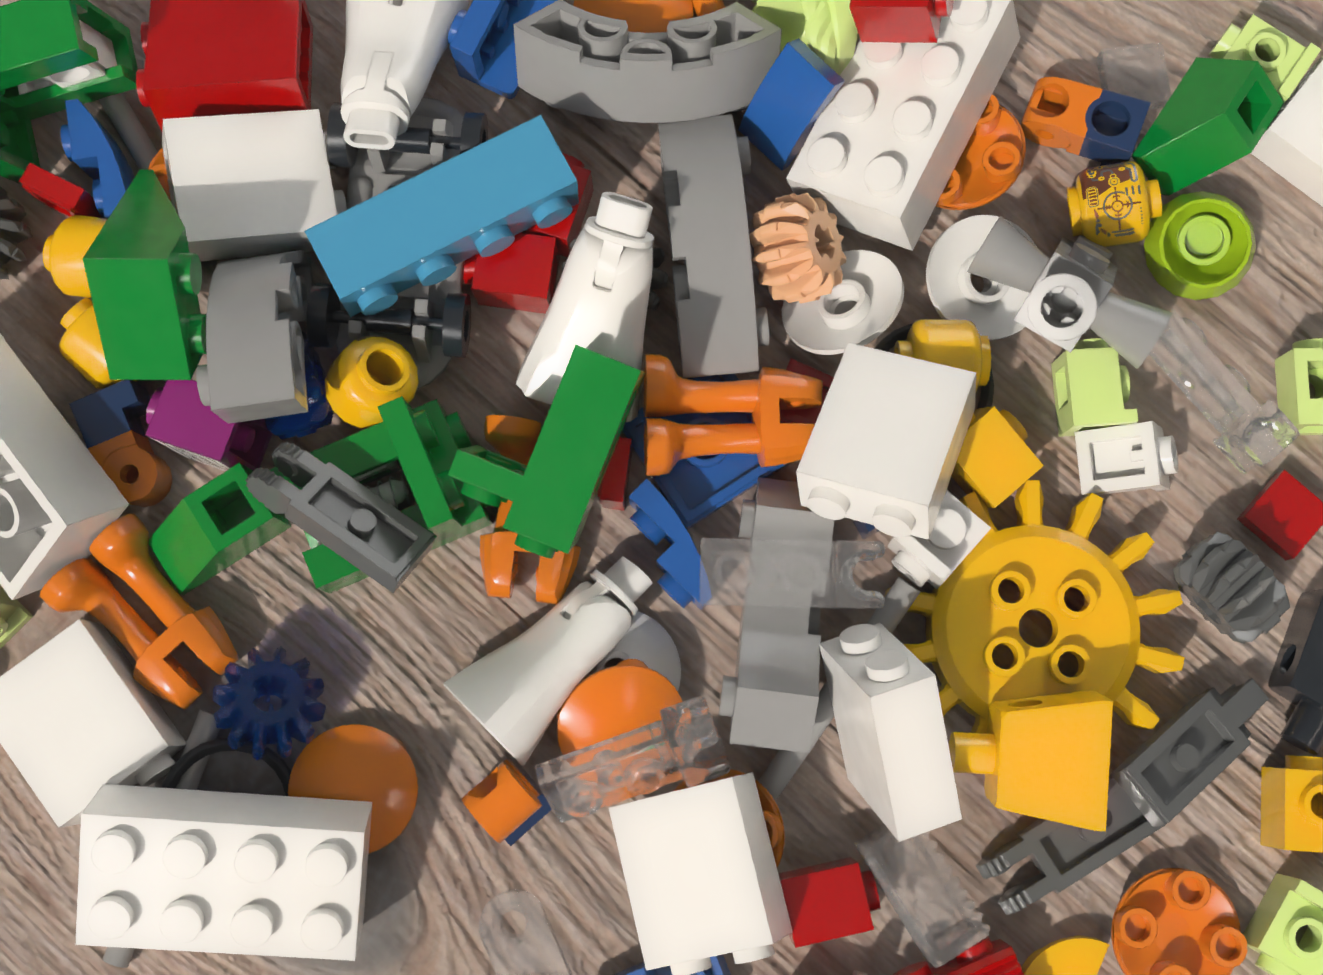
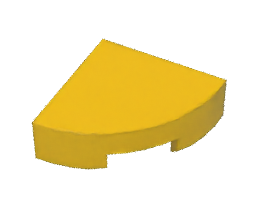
M1081 935L1062 938L1034 951L1022 965V972L1024 975H1097L1110 944L1096 938Z

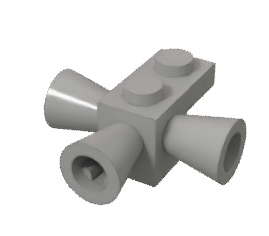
M1002 216L994 224L967 271L968 273L1029 293L1014 321L1070 353L1080 337L1090 328L1136 369L1147 358L1172 316V312L1109 292L1114 284L1118 267L1110 263L1109 259L1113 253L1104 246L1094 243L1082 235H1079L1075 243L1063 237L1053 255L1049 258Z

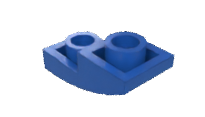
M799 38L788 42L757 89L738 130L744 136H748V140L783 171L802 149L817 118L845 80Z
M78 99L66 100L68 124L62 125L60 130L64 152L70 162H75L93 179L92 192L96 208L102 217L105 216L108 219L135 178L134 173L122 150L102 124Z
M646 478L629 495L630 505L636 510L629 519L653 544L657 545L664 538L671 545L656 560L657 567L664 573L656 582L683 609L692 601L702 611L710 603L712 596L700 555L677 513L664 496Z

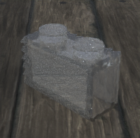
M882 824L858 839L854 845L868 868L872 871L874 878L924 958L935 968L940 967L989 936L990 925L982 921L983 914L974 909L975 901L966 897L968 890L960 886V878L951 873L953 866L944 862L945 854L936 850L938 842L929 839L930 831L899 842L886 825Z

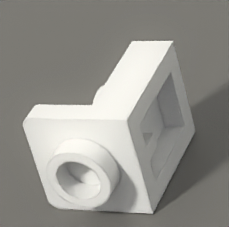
M1148 421L1075 432L1082 495L1087 496L1090 493L1103 495L1144 489H1153L1155 491L1170 490L1169 474L1178 473L1176 444L1172 435L1164 436L1162 427L1155 422Z
M946 490L929 540L912 535L893 537L887 546L896 554L891 562L906 578L917 586L922 587L927 581L935 589H938L988 533L991 527Z

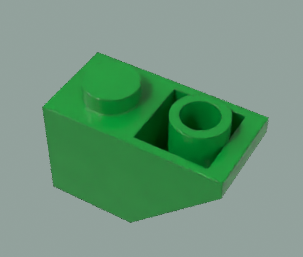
M1196 57L1131 157L1142 168L1148 180L1158 179L1161 195L1169 196L1252 153L1284 101L1258 61Z
M241 463L236 464L184 497L149 539L148 544L180 595L184 596L292 527L284 514H275L266 508L264 503L258 502L255 497L253 498L252 493L248 491L247 482L245 481L253 470Z

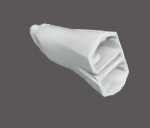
M346 0V44L340 87L341 115L346 124L343 138L349 145L357 148L378 150L393 148L397 136L406 132L410 118L421 102L433 71L449 45L448 33L455 16L462 9L467 11L469 0Z
M603 192L601 194L597 215L588 217L585 226L566 261L552 301L518 373L516 385L523 391L526 397L552 404L575 344L642 371L645 321L653 271L652 245L654 236L647 231L653 207L648 203L613 192ZM641 386L626 422H630L638 416Z
M623 556L605 574L594 570L590 574L595 582L594 584L588 581L580 583L529 629L466 667L443 684L521 765H525L553 717L574 688L626 635L631 627V620L638 612L634 602L653 584L651 579L639 567Z

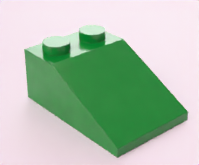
M140 169L82 258L110 380H191L202 355L207 354V314H201L198 294L202 284L201 262L196 253L189 252L185 226L153 170Z

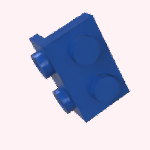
M473 0L468 11L462 9L457 13L448 33V44L458 75L505 98H515L520 87H518L513 24L557 0Z

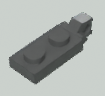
M1253 678L1238 686L1233 684L1221 695L1214 687L1207 689L1202 694L1194 696L1120 764L1111 775L1152 827L1166 825L1251 745V742L1248 740L1251 733L1243 723L1269 698Z

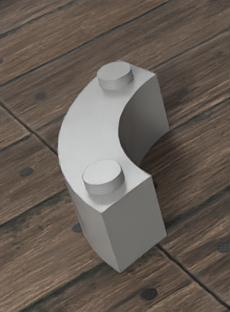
M557 0L513 24L518 87L534 97L545 101L550 107L621 122L671 123L717 116L727 112H738L748 108L763 79L780 55L782 29L740 3L735 2L709 14L670 21L667 26V32H629L626 20L593 14L577 8L564 0Z
M732 114L689 121L658 123L662 181L672 260H684V265L672 266L678 344L683 378L759 371L758 346L769 345V324L766 307L755 308L751 249L742 175L751 174L748 136L736 137Z
M303 250L221 261L213 273L209 288L206 317L207 364L197 366L196 380L202 404L210 406L211 411L228 424L309 412L305 381L304 340L298 322L307 321L308 299L314 282L311 258Z
M758 477L755 500L743 499L738 537L750 538L735 677L723 675L719 715L731 717L730 744L810 753L819 701V643H821V636L818 635L821 605L820 602H812L811 597L823 598L825 594L835 520L821 517L808 507L801 506L798 482Z

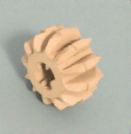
M792 193L775 198V202L765 204L763 210L753 214L755 230L749 234L750 243L754 247V256L751 260L757 264L759 269L758 281L760 285H768L769 293L773 300H786L788 303L799 301L800 304L819 300L820 296L831 294L833 287L842 283L843 273L841 265L845 264L847 259L841 247V241L844 236L838 233L836 227L837 216L835 213H828L827 204L822 197L812 198L808 193L801 195Z

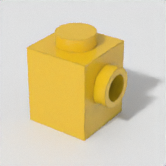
M993 406L974 410L951 476L967 495L975 491L988 508H996L1044 465L1025 444L1024 441L1028 438V434L1018 419L1007 410L1002 409L998 411Z
M1285 755V768L1261 767L1260 845L1282 850L1323 853V757Z

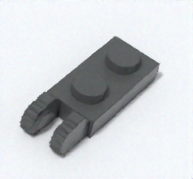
M282 442L271 454L273 456L271 460L274 462V466L278 468V472H281L284 477H289L290 481L303 488L302 490L292 485L280 475H275L274 471L271 472L268 468H256L245 480L248 491L252 493L253 498L255 497L258 502L264 503L265 507L275 514H285L286 519L392 593L399 588L429 553L436 539L430 531L330 462L324 464L306 450H301L300 446L294 445L293 442Z
M1110 774L1106 831H1094L1040 818L1016 833L1018 839L1004 844L991 854H988V856L982 858L976 864V867L983 879H988L1003 874L1011 866L1028 855L1030 856L1040 874L1011 887L998 900L1004 913L1010 915L1028 907V905L1036 902L1051 891L1058 894L1165 825L1152 827Z

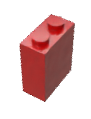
M151 0L149 21L142 22L140 28L141 42L145 53V66L136 72V88L142 106L151 108L161 131L163 119L311 110L313 24L305 0Z

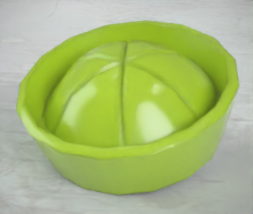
M1206 191L1182 194L1163 205L1162 216L1151 220L1150 230L1144 241L1146 264L1157 283L1175 296L1192 300L1219 297L1237 286L1251 268L1256 250L1253 225L1244 210L1226 196Z

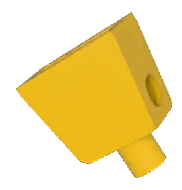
M1077 691L992 702L988 708L987 733L951 732L949 751L953 772L985 774V796L996 808L1089 830L1106 831L1113 701L1097 691Z

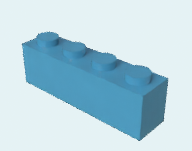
M539 115L304 232L349 316L352 317L360 312L363 315H373L392 306L398 300V293L420 282L423 286H430L447 279L456 271V264L478 253L481 257H488L503 251L514 242V235L536 224L539 228H547L561 222L571 214L572 206L579 203L578 182L542 115Z

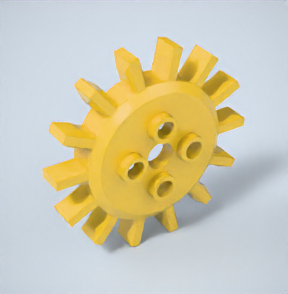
M1027 480L1017 489L1014 500L1017 525L1000 531L994 526L986 504L975 491L959 499L960 502L990 526L991 529L938 589L934 588L932 593L920 592L907 612L918 613L926 617V641L920 644H903L922 663H932L934 671L942 684L938 692L943 717L953 706L959 704L964 710L975 717V723L970 733H987L988 708L992 702L1077 691H1097L1113 701V710L1126 724L1138 729L1152 730L1160 718L1148 703L1135 697L1125 686L1135 666L1155 674L1181 671L1185 657L1165 647H1150L1140 643V617L1143 615H1163L1183 604L1180 591L1156 589L1141 596H1133L1132 590L1122 574L1131 564L1143 559L1155 543L1149 534L1145 532L1121 540L1113 551L1106 555L1096 545L1088 541L1092 528L1100 518L1104 499L1094 493L1083 497L1072 508L1065 530L1044 526L1042 520L1044 496L1040 480ZM1009 579L1018 585L1020 594L1015 603H1007L999 596L998 587L1002 580ZM891 587L885 591L884 597L887 595ZM1069 587L1077 588L1084 596V606L1078 612L1070 610L1064 602V594ZM1029 610H1038L1044 613L1052 624V636L1049 642L1040 648L1028 645L1019 633V621L1023 614ZM998 644L1007 645L1013 652V662L1007 669L997 667L992 660L993 649ZM1065 652L1073 654L1079 663L1078 671L1072 677L1063 675L1058 667V660Z

